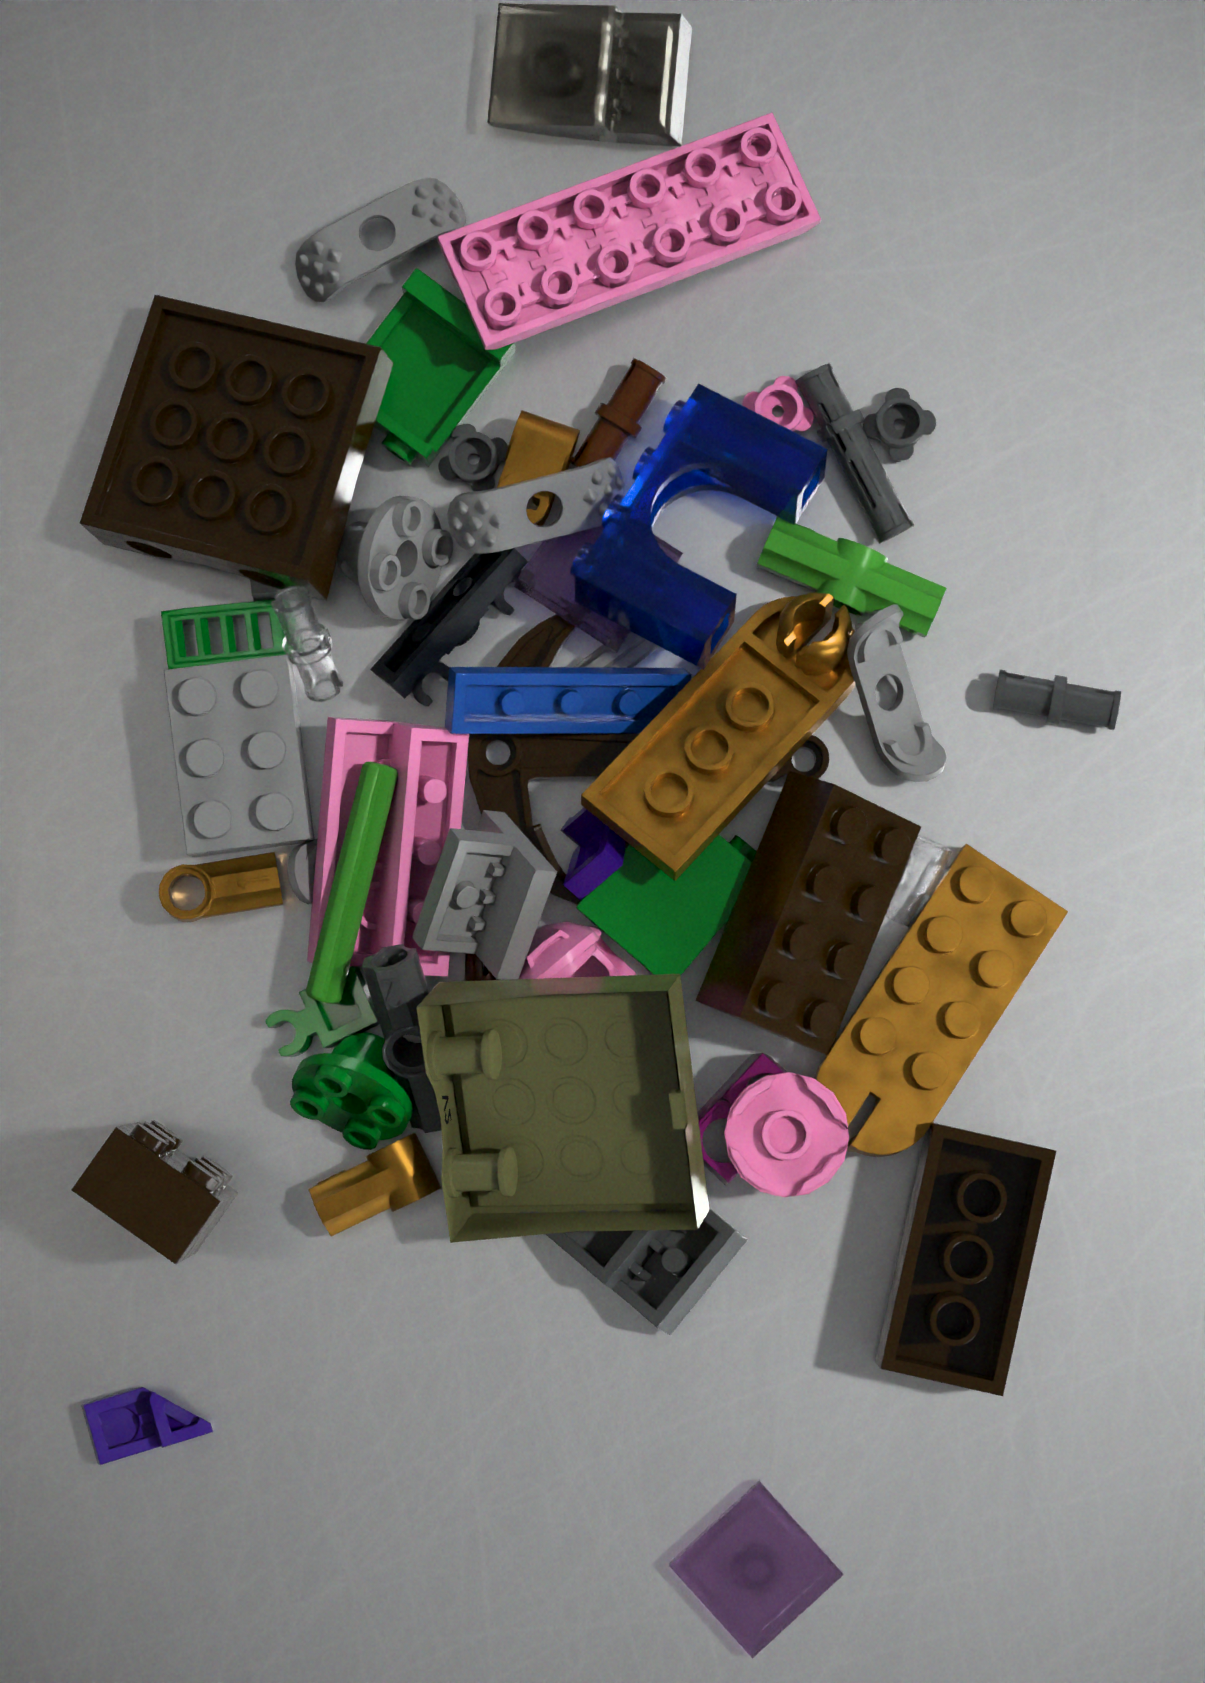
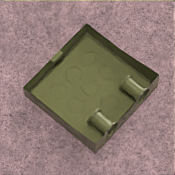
M680 974L439 982L417 1006L426 1074L435 1091L441 1117L443 1143L441 1180L450 1243L574 1231L698 1230L709 1212V1203ZM651 1209H666V1211H650V1210H651ZM532 1211H538V1212H539V1213H520V1212H532Z

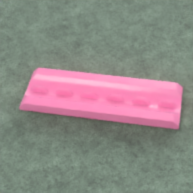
M772 112L438 236L437 241L462 294L484 349L494 350L801 235L821 222V218Z

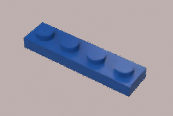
M449 667L445 728L451 734L641 733L691 680L692 674L684 668Z

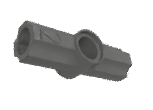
M403 944L383 947L379 952L366 957L362 965L385 1040L382 1048L383 1060L387 1067L395 1073L398 1084L405 1090L411 1100L413 1110L410 1118L411 1127L419 1128L424 1133L441 1131L440 1112L435 1091L426 1074L422 1043H414L403 1037L404 1035H415L421 1038L417 1006L430 992L416 948H408Z

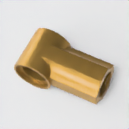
M275 852L197 865L182 864L171 868L163 876L159 885L161 904L173 918L182 922H194L207 917L283 905ZM185 876L199 879L205 888L203 902L197 908L190 911L176 908L170 898L173 884Z
M412 1133L365 1156L367 1161L347 1171L343 1170L308 1189L316 1211L330 1236L338 1234L389 1208L394 1212L442 1188L416 1133Z

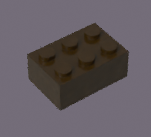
M152 1120L151 1123L145 1121L144 1124L137 1122L115 1127L71 1190L171 1262L178 1264L199 1250L237 1196L238 1192L228 1185L233 1176L204 1155L201 1159L196 1158L193 1161L179 1151L178 1147L183 1140L155 1120Z

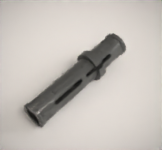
M828 363L798 378L795 383L800 387L821 428L816 432L822 443L828 441L880 544L914 526V523L906 513L885 469L881 465L861 426L865 419L860 409L853 411L832 370L833 367Z

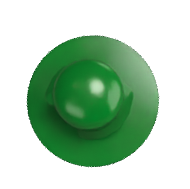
M367 1032L355 1033L344 1038L333 1049L332 1053L314 1054L303 1059L292 1078V1090L294 1093L290 1100L292 1109L304 1118L319 1120L332 1129L341 1132L343 1138L349 1144L360 1149L372 1150L376 1148L379 1140H388L401 1135L405 1131L413 1112L409 1096L393 1079L395 1073L387 1067L383 1060L382 1048L385 1040L376 1034Z

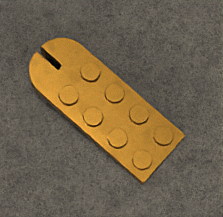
M808 593L779 598L762 606L581 794V805L676 881L852 692L855 687V681L848 661L847 648L855 630L852 627L847 607L843 605L835 613L832 631L822 641L812 642L811 645H807L831 619L834 602L832 595L828 593Z
M968 844L961 848L832 1045L829 1054L825 1056L814 1076V1079L834 1093L846 1113L848 1126L868 1095L870 1094L876 1098L877 1104L857 1135L849 1140L847 1145L848 1152H857L873 1157L890 1156L911 1147L924 1136L1068 913L1067 910Z

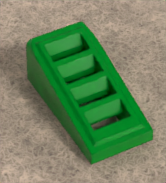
M286 598L161 611L168 670L279 655H288L291 660H294ZM269 615L273 648H261L258 616ZM233 619H245L248 651L237 652ZM220 621L223 653L212 654L208 622ZM195 624L198 656L187 657L183 626Z

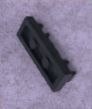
M515 548L493 553H475L430 602L426 615L421 619L414 620L370 670L404 699L410 695L420 704L429 706L433 700L423 692V679L430 673H437L448 681L449 667L440 659L445 654L449 655L456 646L465 644L473 637L479 628L480 619L489 610L487 607L491 604L503 614L511 615L515 610L504 599L505 588L510 583L517 582L530 592L535 589L536 585L532 577L521 570L528 561Z

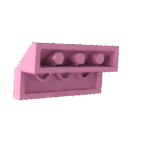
M328 717L308 962L313 964L362 765L365 762H377L397 769L398 777L350 966H362L366 957L379 952L383 947L403 944L408 948H416L424 976H448L450 952L422 950L412 936L449 829H461L469 734H451L445 727L413 723Z

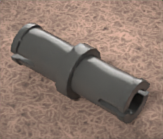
M1000 670L993 709L999 710L1001 708L1046 716V723L1059 725L1060 719L1114 730L1120 706L1121 691H1108L1069 684L1065 676L1055 675L1054 681Z

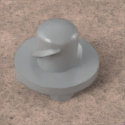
M395 496L381 504L373 513L368 523L357 521L344 529L337 563L341 572L356 585L360 586L366 604L375 614L396 620L407 618L417 620L425 616L429 609L430 597L438 583L441 568L451 558L453 540L449 531L441 529L435 511L427 502L415 497Z

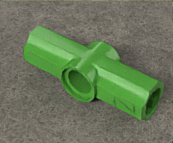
M778 516L756 565L761 569L811 589L815 593H828L834 597V607L840 609L845 605L848 612L855 615L865 616L866 613L872 615L874 610L884 609L897 604L904 614L900 620L899 627L924 638L930 629L946 591V587L887 563L888 558L865 545L844 538H838L835 541L816 533L810 528L795 524L788 519L786 520Z

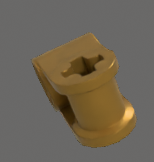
M522 410L508 445L505 465L497 488L568 470L580 430ZM540 491L532 496V503L538 506L537 510L526 509V512L533 524L539 526L545 524L556 494L550 491Z

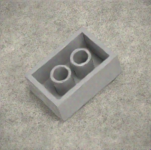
M288 655L164 670L186 854L192 857H201L313 841L314 831L293 663Z

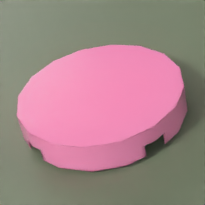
M791 1072L766 1075L745 1087L729 1109L724 1130L728 1157L740 1177L760 1192L781 1197L806 1195L828 1183L843 1164L849 1141L846 1113L834 1093L814 1078Z

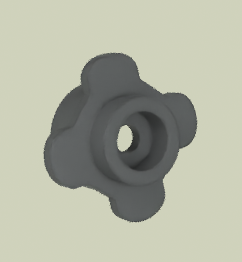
M903 388L889 390L885 396V403L878 412L867 415L863 422V430L866 436L870 439L880 440L889 448L890 457L896 461L908 460L913 455V446L923 435H930L936 427L934 414L929 410H923L917 402L910 399L909 392ZM902 419L905 422V428L897 430L894 427V421Z
M471 424L457 426L452 433L454 441L450 446L449 454L442 457L438 464L441 476L448 481L455 479L471 485L473 492L493 489L495 486L493 476L499 463L505 461L508 449L507 443L502 438L490 439L485 434L476 432L475 427ZM473 453L480 457L479 462L475 465L468 462L469 455Z

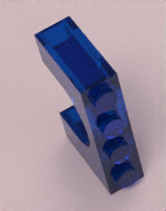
M698 383L687 402L678 400L674 404L664 423L663 432L666 433L656 449L649 446L642 453L632 475V479L635 482L625 497L617 494L612 499L602 519L601 526L604 530L594 545L586 542L580 548L572 563L570 575L574 576L576 603L704 670L734 623L737 594L671 559L655 539L652 531L654 523L661 512L678 498L698 491L713 490L734 494L795 525L825 477L828 449Z

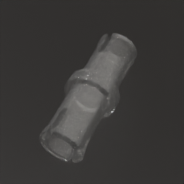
M298 585L286 587L277 592L274 596L276 601L271 602L274 613L277 615L285 635L282 644L284 652L288 656V660L297 666L307 698L316 702L330 700L340 693L339 687H343L342 678L337 672L330 653L333 646L328 628L319 624L309 590Z

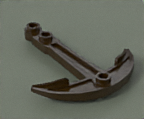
M581 604L561 611L539 623L517 640L497 667H552L562 646L575 629L590 615L589 610L585 604ZM639 733L469 734V778L481 816L483 810L505 812L557 871L550 890L552 895L576 905L581 901L563 885L566 874L556 861L543 833L541 824L533 825L528 791L529 782L534 779L598 778ZM811 735L799 749H807L813 754L815 759L813 768L805 772L799 771L793 766L791 757L766 784L774 783L783 775L787 778L789 771L819 779L829 765V752L826 745L818 737ZM502 742L508 746L510 756L505 763L495 765L487 759L486 751L492 743Z

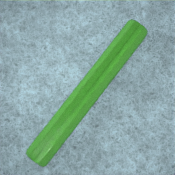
M365 762L362 765L306 987L307 996L316 1001L338 1004L342 999L398 777L397 769L392 766L377 762Z

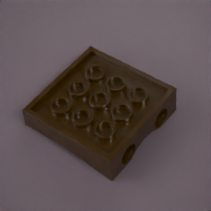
M155 295L80 524L104 545L164 560L186 561L213 567L263 585L327 601L356 480L394 363L384 350L378 346Z

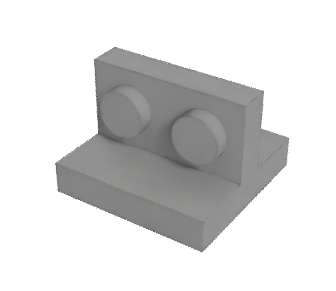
M483 810L476 831L449 829L412 938L422 950L476 954L496 979H519L557 871L505 812Z

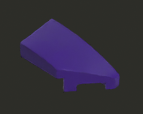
M582 808L576 815L569 818L560 830L578 845L572 854L563 885L581 901L623 865L626 841L586 808Z
M138 1387L81 1404L99 1465L213 1432L210 1422L144 1387Z

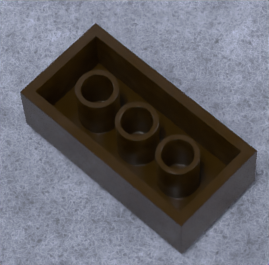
M789 771L695 1001L781 1038L828 1055L921 826L838 785Z
M932 1122L924 1136L875 1363L880 1369L1003 1396L1056 1150Z

